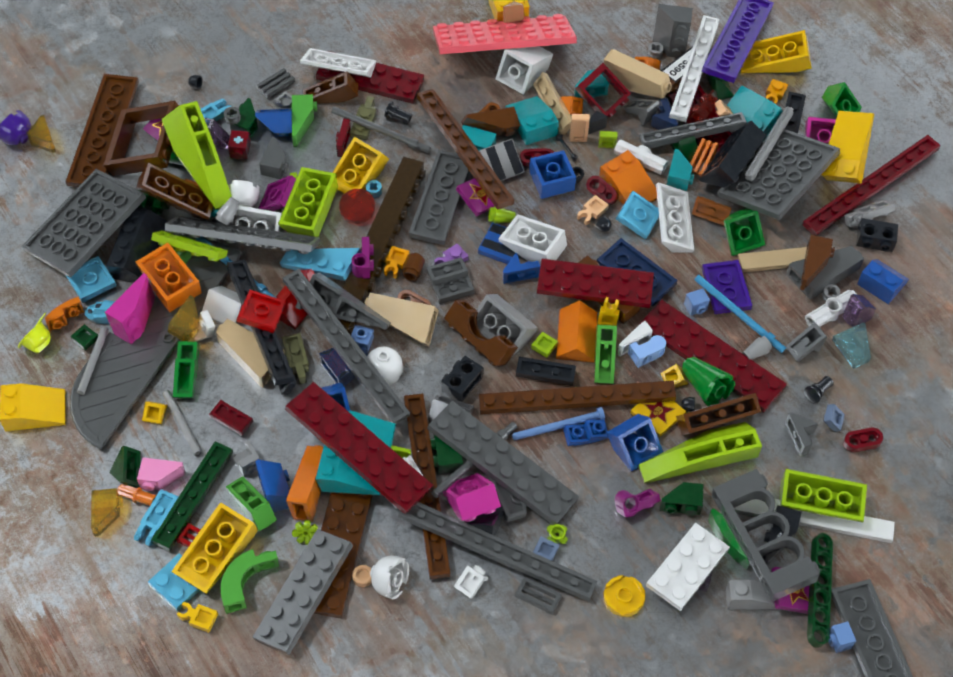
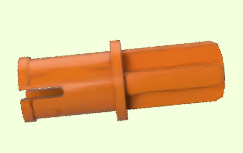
M120 484L117 488L118 495L129 498L134 503L140 502L148 506L152 504L157 496L142 491L140 487L134 488Z

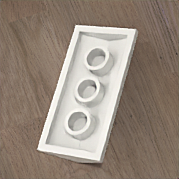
M310 48L302 57L300 63L306 66L343 73L347 71L349 74L371 78L376 60Z
M658 182L656 190L662 244L672 253L693 252L694 242L688 192Z

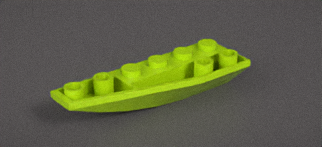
M197 101L179 105L162 118V123L172 149L214 208L220 209L232 196L207 124Z
M746 422L707 430L639 464L638 467L645 484L758 458L762 444L756 429Z

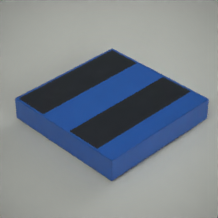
M492 222L478 248V254L508 264L515 252L499 242V237L506 230V227Z

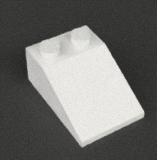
M519 214L516 215L499 237V242L527 261H539L540 266L542 259L557 260L567 246L565 230Z

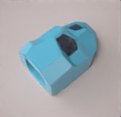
M104 300L103 302H96L88 306L84 315L94 323L110 324L105 311L115 301Z

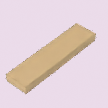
M542 72L533 83V86L541 100L553 110L559 121L558 130L560 134L565 135L570 129L571 115L548 74Z
M807 247L738 254L737 259L739 260L742 273L788 268L790 263L805 259Z

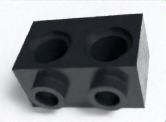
M861 218L857 229L856 246L893 252L897 243L898 224Z
M467 356L457 360L453 370L449 374H445L441 380L442 393L454 400L463 402L483 378L484 367Z

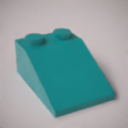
M742 85L727 104L733 114L742 112L747 123L752 120L766 134L763 141L782 113L781 107Z
M538 96L505 105V108H515L520 123L517 131L525 145L552 138L558 134V119L553 110Z

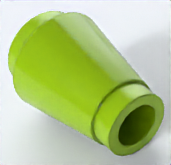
M495 206L490 207L488 221L495 224L509 223L515 218L516 213L504 208L497 210Z

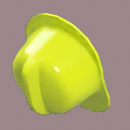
M46 312L36 326L21 340L17 348L23 346L30 351L40 353L50 343V332L42 323Z

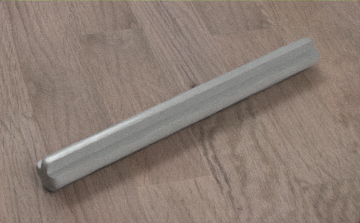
M787 106L782 111L746 171V180L753 181L794 114L792 107Z

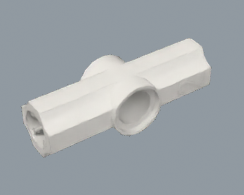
M623 140L617 142L614 154L619 156L629 150L640 161L643 168L663 175L668 165L667 160L652 154L651 150L646 146L640 145L636 147Z
M847 290L837 297L828 298L825 304L805 316L807 325L811 326L816 322L821 327L827 322L836 321L839 315L859 303L858 296L854 290Z

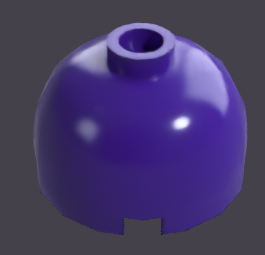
M16 110L18 113L16 115L11 113L0 123V140L5 144H24L30 139L29 134L32 126L29 118L21 110Z

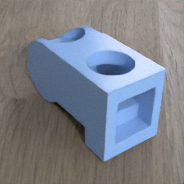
M656 335L651 337L650 341L641 345L634 342L629 345L628 355L639 368L664 354L666 340L662 336Z

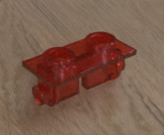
M714 90L709 94L704 93L698 100L700 104H695L690 110L692 114L688 120L692 117L695 119V122L706 120L716 107L715 103L718 101L717 97L711 95Z

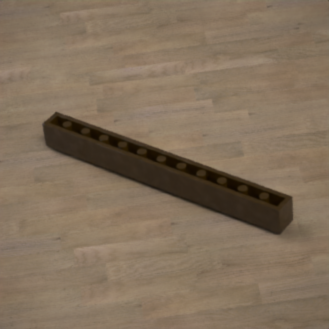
M403 156L366 236L369 237L370 244H373L374 255H370V260H374V271H370V278H358L353 275L351 270L344 283L343 289L364 304L366 298L375 289V280L381 276L383 263L386 264L389 249L394 246V238L396 235H399L401 223L407 218V209L412 207L413 196L418 193L420 181L425 178L426 170H424V162ZM338 319L351 336L356 322Z

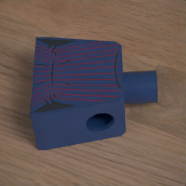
M364 346L360 347L367 356L369 354ZM334 348L319 353L321 365L335 384L341 382L345 387L356 378Z

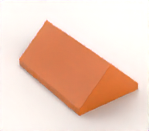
M577 301L560 309L556 359L594 362L597 312L582 301Z

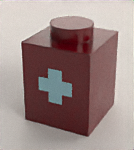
M231 130L228 144L230 158L248 159L251 145L249 132Z

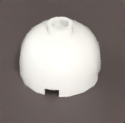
M232 180V184L228 185L232 198L239 201V205L254 207L258 202L260 187L258 185L256 188L252 182L243 180Z
M384 346L372 350L367 355V358L388 385H392L400 379L403 373V363L397 351Z
M392 555L382 557L372 566L370 571L371 582L377 593L390 599H396L401 595L403 591H400L399 588L402 582L407 584L409 576V564L404 561L406 560L405 558Z

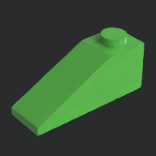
M313 94L292 95L293 147L299 145L314 120V112H317V101H313Z
M596 326L594 383L614 384L617 326Z
M243 476L226 486V489L250 521L255 523L259 531L277 521L269 502Z

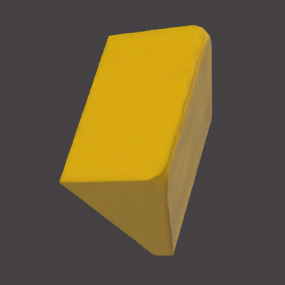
M678 364L660 373L664 381L674 380L675 388L689 383Z
M145 401L142 421L162 424L168 404Z

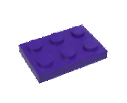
M739 260L702 264V272L706 281L742 311L752 309V302ZM709 293L714 314L731 312Z

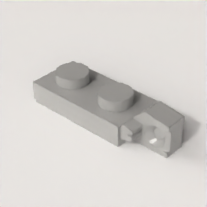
M882 200L855 209L853 213L844 215L845 225L853 227L859 224L861 218L873 220V218L878 216H886L890 212L895 211V205Z

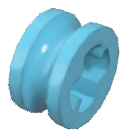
M377 180L369 181L366 184V194L370 198H378L382 194L381 183Z

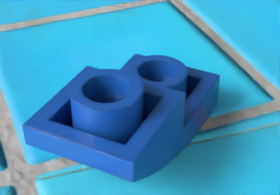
M604 419L586 420L584 424L565 425L563 428L567 446L584 445L608 439L606 433L608 430Z

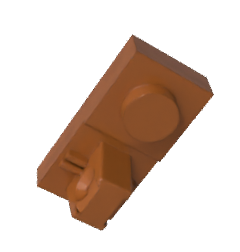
M698 196L692 214L724 226V220L730 215L732 208Z

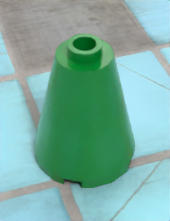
M696 357L687 358L683 362V373L707 406L720 403L718 401L722 398L726 400L735 386L734 377L731 374Z

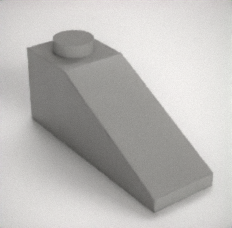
M729 580L725 590L727 610L775 609V601L772 602L761 582Z

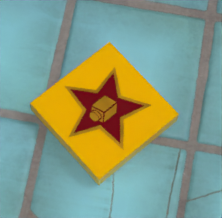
M675 401L640 403L630 411V414L633 416L641 414L650 417L658 438L677 423L676 416L686 413Z

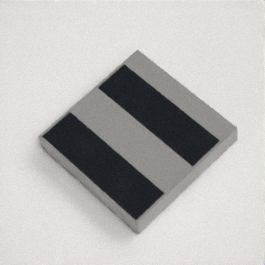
M513 139L479 151L500 181L525 172Z

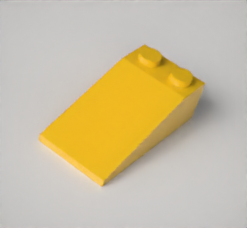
M805 30L755 41L741 69V73H791L812 69Z
M838 111L829 145L840 148V154L821 174L826 180L862 184L874 113Z
M220 502L171 572L207 594L224 574L230 563L245 550L258 531L255 523Z

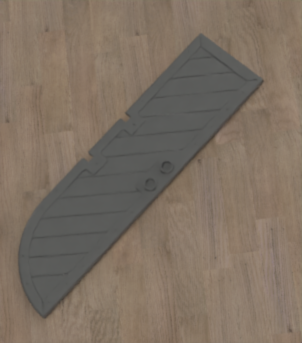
M183 234V236L195 240V238L189 237V234ZM208 240L215 247L228 250L227 257L232 261H238L243 254L240 250L217 241ZM192 255L186 265L199 280L202 293L170 313L155 294V300L145 330L141 337L132 344L109 332L85 394L80 395L77 393L88 361L84 365L71 390L70 411L76 429L90 444L100 450L103 449L175 349L178 341L188 331L189 324L193 323L202 311L208 290L220 286L229 274L228 269L220 260L215 262L208 260L206 256Z

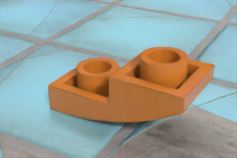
M79 296L59 305L45 317L49 331L68 325L67 318L76 317L84 313Z

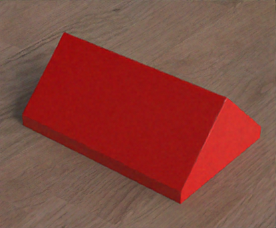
M312 269L300 270L309 282L312 275L316 274ZM285 285L276 296V298L286 301L279 321L296 330L308 314L304 309L295 308L298 301Z

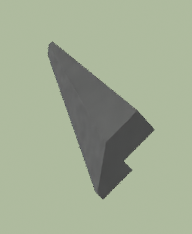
M319 272L312 275L310 284L338 319L360 322L368 326L381 327L385 330L390 326L391 322ZM297 302L295 308L303 309L300 303Z

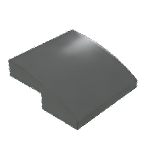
M462 257L427 267L428 276L439 304L475 294Z

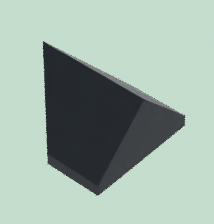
M499 507L491 514H480L476 516L475 520L465 523L495 536L503 520L504 510L502 507Z

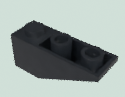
M777 505L775 512L784 515L790 525L788 536L794 538L798 531L802 512ZM771 524L770 530H766L764 542L768 543L782 536L783 532L780 527ZM784 548L762 556L766 565L768 566Z

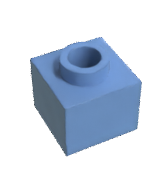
M702 288L687 293L684 305L690 316L702 314L708 309L710 299Z
M355 325L351 337L359 347L364 346L369 352L374 339V329Z
M849 622L833 625L830 629L828 642L831 647H834L836 653L852 649L856 643Z

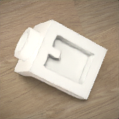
M208 310L200 312L199 320L189 324V330L195 342L214 335L215 324Z
M476 564L474 567L467 565L454 587L473 599L482 583L487 581L489 577L485 575L486 571Z

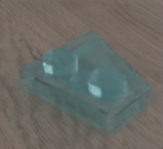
M864 322L833 336L832 341L853 369L870 361L871 355L866 324Z

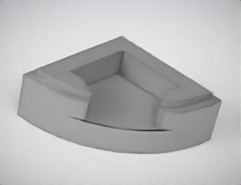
M284 91L273 100V104L281 108L292 107V95Z

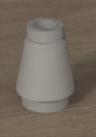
M230 197L216 213V219L228 226L230 222H233L240 202Z
M765 336L758 337L742 354L747 356L748 359L753 360L768 354L769 350L772 349V345Z

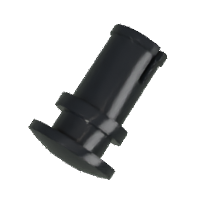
M391 101L386 107L384 117L390 115L392 119L396 118L409 124L412 114L399 109L397 105L393 106L394 102Z
M825 376L817 384L814 383L811 386H807L804 389V394L810 402L818 403L824 392L832 387L834 382L829 376Z

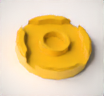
M619 575L612 578L606 584L603 592L604 603L613 614L621 617H630L642 609L645 602V590L636 578Z

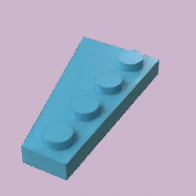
M360 248L314 249L309 254L298 253V250L291 249V251H286L280 261V265L282 268L291 270L312 269L315 273L320 272L326 277L346 281L352 270V257L362 252Z

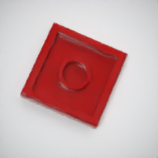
M249 290L238 314L237 322L274 333L285 308L286 301Z

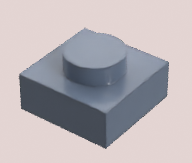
M835 404L827 405L824 422L834 432L841 431L845 414Z
M540 537L533 553L553 561L560 545Z

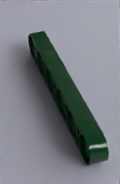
M819 533L811 542V560L817 563L820 570L819 575L824 579V584L819 583L817 580V582L809 585L807 640L815 648L825 645L829 641L833 540L826 533ZM819 539L826 543V548L819 544ZM818 557L823 558L825 566L818 562ZM816 594H819L823 597V603H820L817 600ZM815 613H819L822 616L823 622H819L816 619ZM814 632L821 635L822 642L816 640Z

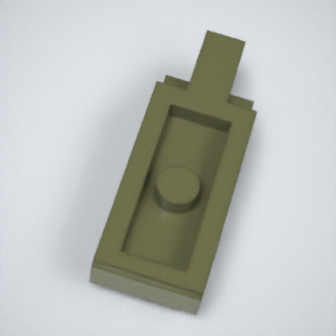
M368 96L365 105H360L356 116L374 123L377 109L374 107L375 97ZM354 122L350 131V137L367 140L371 129Z
M301 333L282 337L290 368H292L294 375L297 374L299 384L307 383L305 372H309V363Z

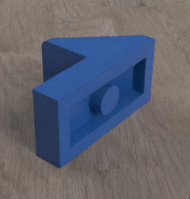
M515 253L503 270V284L539 277V261H528L520 264L518 255Z

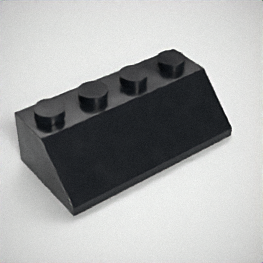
M752 120L731 133L698 180L723 188L729 184H735L740 178L738 175L747 168V162L756 155L754 152L763 145L762 141L766 134Z
M137 207L122 225L106 265L113 279L135 282L142 275L135 261L161 247L158 245V242L151 240L152 233L165 231V223L168 222L166 219L147 208Z

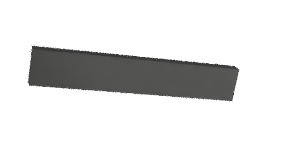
M739 112L639 134L641 145L653 148L676 143L692 136L700 138L737 130L747 122L743 113Z

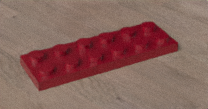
M376 63L371 78L350 74L358 83V90L411 104H414L417 93L424 81V74ZM319 68L316 73V80L324 81L343 72Z
M542 259L537 294L604 302L605 298L608 297L609 303L615 304L617 299L621 305L650 308L654 273Z

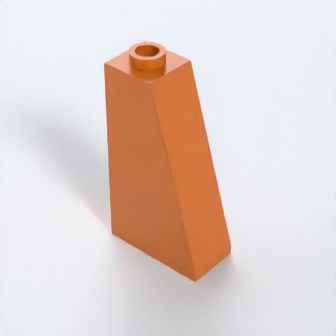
M307 446L286 499L294 520H309L310 522L314 520L321 493L315 478L323 446Z

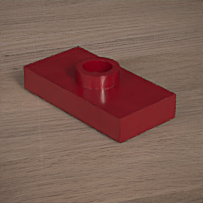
M343 118L340 132L336 134L337 157H342L346 151L351 131L350 119Z
M222 400L209 413L211 419L241 436L253 423L252 417Z

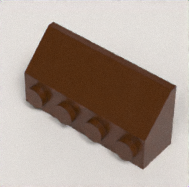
M150 163L146 165L138 179L137 190L178 210L184 211L195 218L209 220L213 205L200 187Z

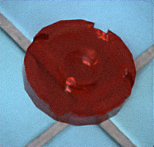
M363 189L349 190L339 201L341 216L347 222L355 224L365 223L372 218L376 205L373 196Z

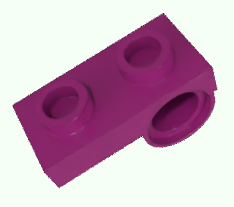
M362 237V253L355 254L351 259L352 273L358 278H370V271H374V260H370V255H374L373 244H370L369 237Z
M651 489L637 495L621 490L615 496L616 511L624 517H632L640 510L653 507L661 499L659 493Z

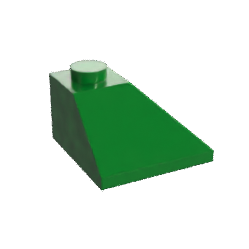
M845 82L828 86L822 96V99L836 118L838 111L860 112L862 108Z
M746 208L730 214L724 220L731 256L765 245L757 210L754 211Z

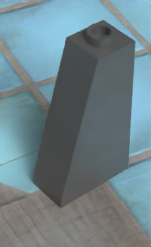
M853 246L835 250L833 258H829L827 265L802 292L810 300L821 294L827 285H835L859 270L864 257ZM805 259L790 263L786 273L799 289Z

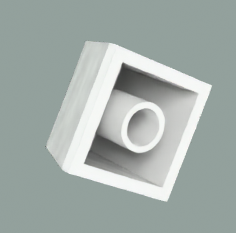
M540 46L505 49L496 80L524 95L533 86V83L541 73H545L549 69L553 53Z

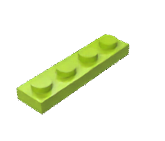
M165 231L152 233L151 240L158 242L160 246L169 243L177 251H189L193 256H206L208 260L215 262L227 257L228 250L179 235H172Z

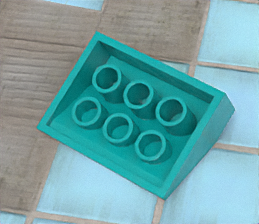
M348 411L391 448L396 428L395 423L355 411ZM324 444L315 478L322 492L380 495L373 486Z

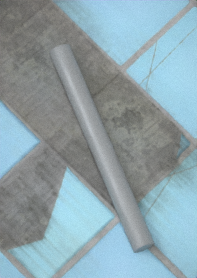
M101 327L77 390V393L80 395H84L109 331L107 327Z
M165 390L162 395L194 456L200 455L201 450L170 391Z

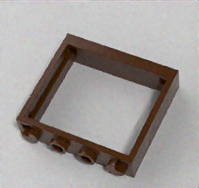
M175 100L121 110L103 165L112 176L143 172L148 163L161 169L168 167L173 149L164 125L155 153L125 158L135 124L164 118L179 106Z

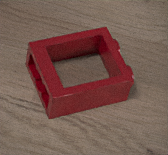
M604 63L597 67L575 88L594 111L603 113L608 118L617 112L615 108L618 105L622 107L629 101L627 97L631 94ZM601 74L622 96L606 111L585 90Z

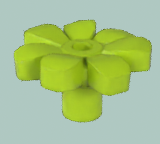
M305 520L304 524L297 522L295 524L296 529L292 531V536L297 537L296 541L301 544L305 540V544L308 545L318 526L316 524L311 525L309 520Z

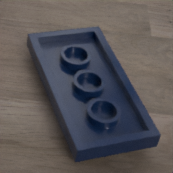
M622 238L597 259L600 266L653 272L651 306H654L677 285V279Z

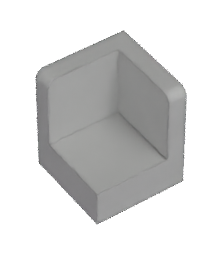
M249 441L244 442L246 450L233 456V461L244 477L257 470L255 461L260 460Z

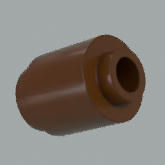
M411 253L407 256L402 269V275L406 280L416 281L420 277L425 264V259L421 254Z

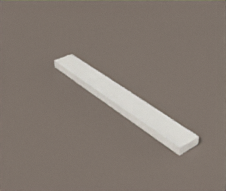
M703 15L669 118L687 121L703 73L701 72L702 67L708 58L720 19Z
M757 499L750 500L734 508L736 513L754 517L769 510L765 502ZM775 499L774 512H775V509H776L777 505L780 506V500H779V499ZM797 510L802 512L799 522L800 526L887 543L893 542L895 522L864 516V522L862 523Z

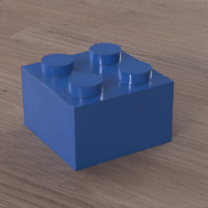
M564 150L530 158L529 172L541 199L575 191L576 175Z

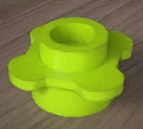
M555 524L547 527V532L549 533L548 540L561 544L567 543L566 526Z

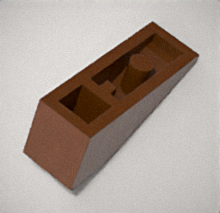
M346 71L303 89V95L313 94V101H317V104L345 102L358 97V83Z
M514 107L466 114L461 121L462 125L492 132L498 136L514 135L520 127Z
M810 235L800 290L804 291L827 265L829 258H833L835 247H832L833 239Z

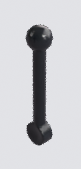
M557 134L556 140L562 143L571 155V160L576 161L578 156L565 143L563 135Z

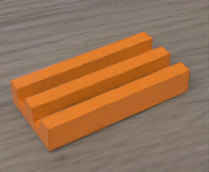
M702 138L690 162L693 167L691 173L702 175L714 158L719 148L718 143H713L710 140L706 141V139ZM710 147H712V149H711V151H710V153H709V155H708V157H707V159H706V155H707V153H708ZM705 161L701 171H699L702 163Z

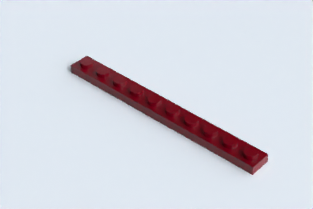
M926 135L864 178L862 184L857 183L806 218L802 226L812 235H818L844 217V215L934 154L941 145L932 137Z

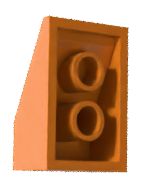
M629 150L600 166L599 177L618 192V200L623 205L632 191L650 203L657 200L655 185L640 161Z
M169 243L135 261L142 274H147L153 291L169 313L202 293L199 280Z

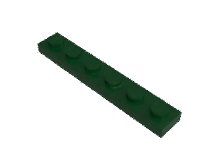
M216 441L213 443L160 528L151 538L152 544L170 552L178 536L186 527L233 454L232 448Z

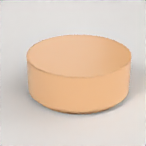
M359 565L353 570L352 578L355 585L367 587L372 583L370 576L371 568L369 566Z

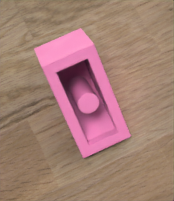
M142 458L137 477L140 488L145 491H160V489H164L185 475L183 462Z

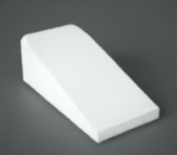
M646 321L642 322L619 344L618 356L628 353L629 345L634 342L641 345L650 341L653 330Z

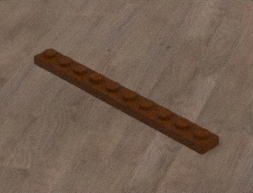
M430 89L417 93L418 101L497 210L513 205L514 198L436 92Z
M674 380L479 394L480 415L676 401Z
M423 393L405 395L404 404L410 412V416L407 417L412 458L422 475L433 484V488L419 503L441 512L439 497L435 498L431 493L437 488L430 435L427 429L428 421ZM423 529L429 578L450 577L445 538Z

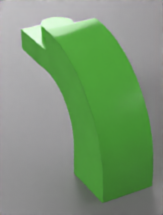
M252 549L242 553L230 563L221 581V597L226 614L247 608L243 595L244 585L252 575L279 567L276 550L272 552L265 551L255 556Z

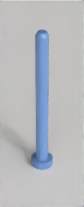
M602 407L596 408V412L515 432L512 434V439L520 440L562 429L565 425L585 423L586 420H605V414Z

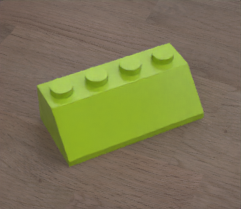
M301 167L278 225L288 233L319 237L338 189L336 173Z
M785 469L780 485V506L863 523L867 484Z

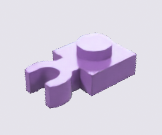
M456 244L444 251L443 257L436 258L434 265L461 257L466 262L468 255Z

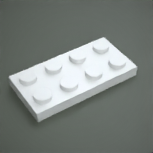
M695 522L648 580L646 587L681 611L725 556L730 546Z

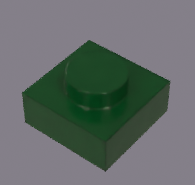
M84 324L70 337L74 343L86 351L96 342L98 334Z

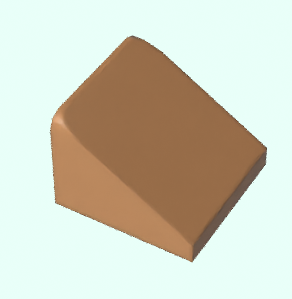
M514 1L503 6L504 23L524 19V5L522 3Z

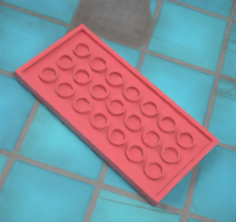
M554 14L552 17L539 15L537 18L524 17L521 21L508 23L489 19L487 22L475 20L465 24L463 22H455L452 25L439 23L437 26H433L439 54L577 43V36L566 16L562 14Z

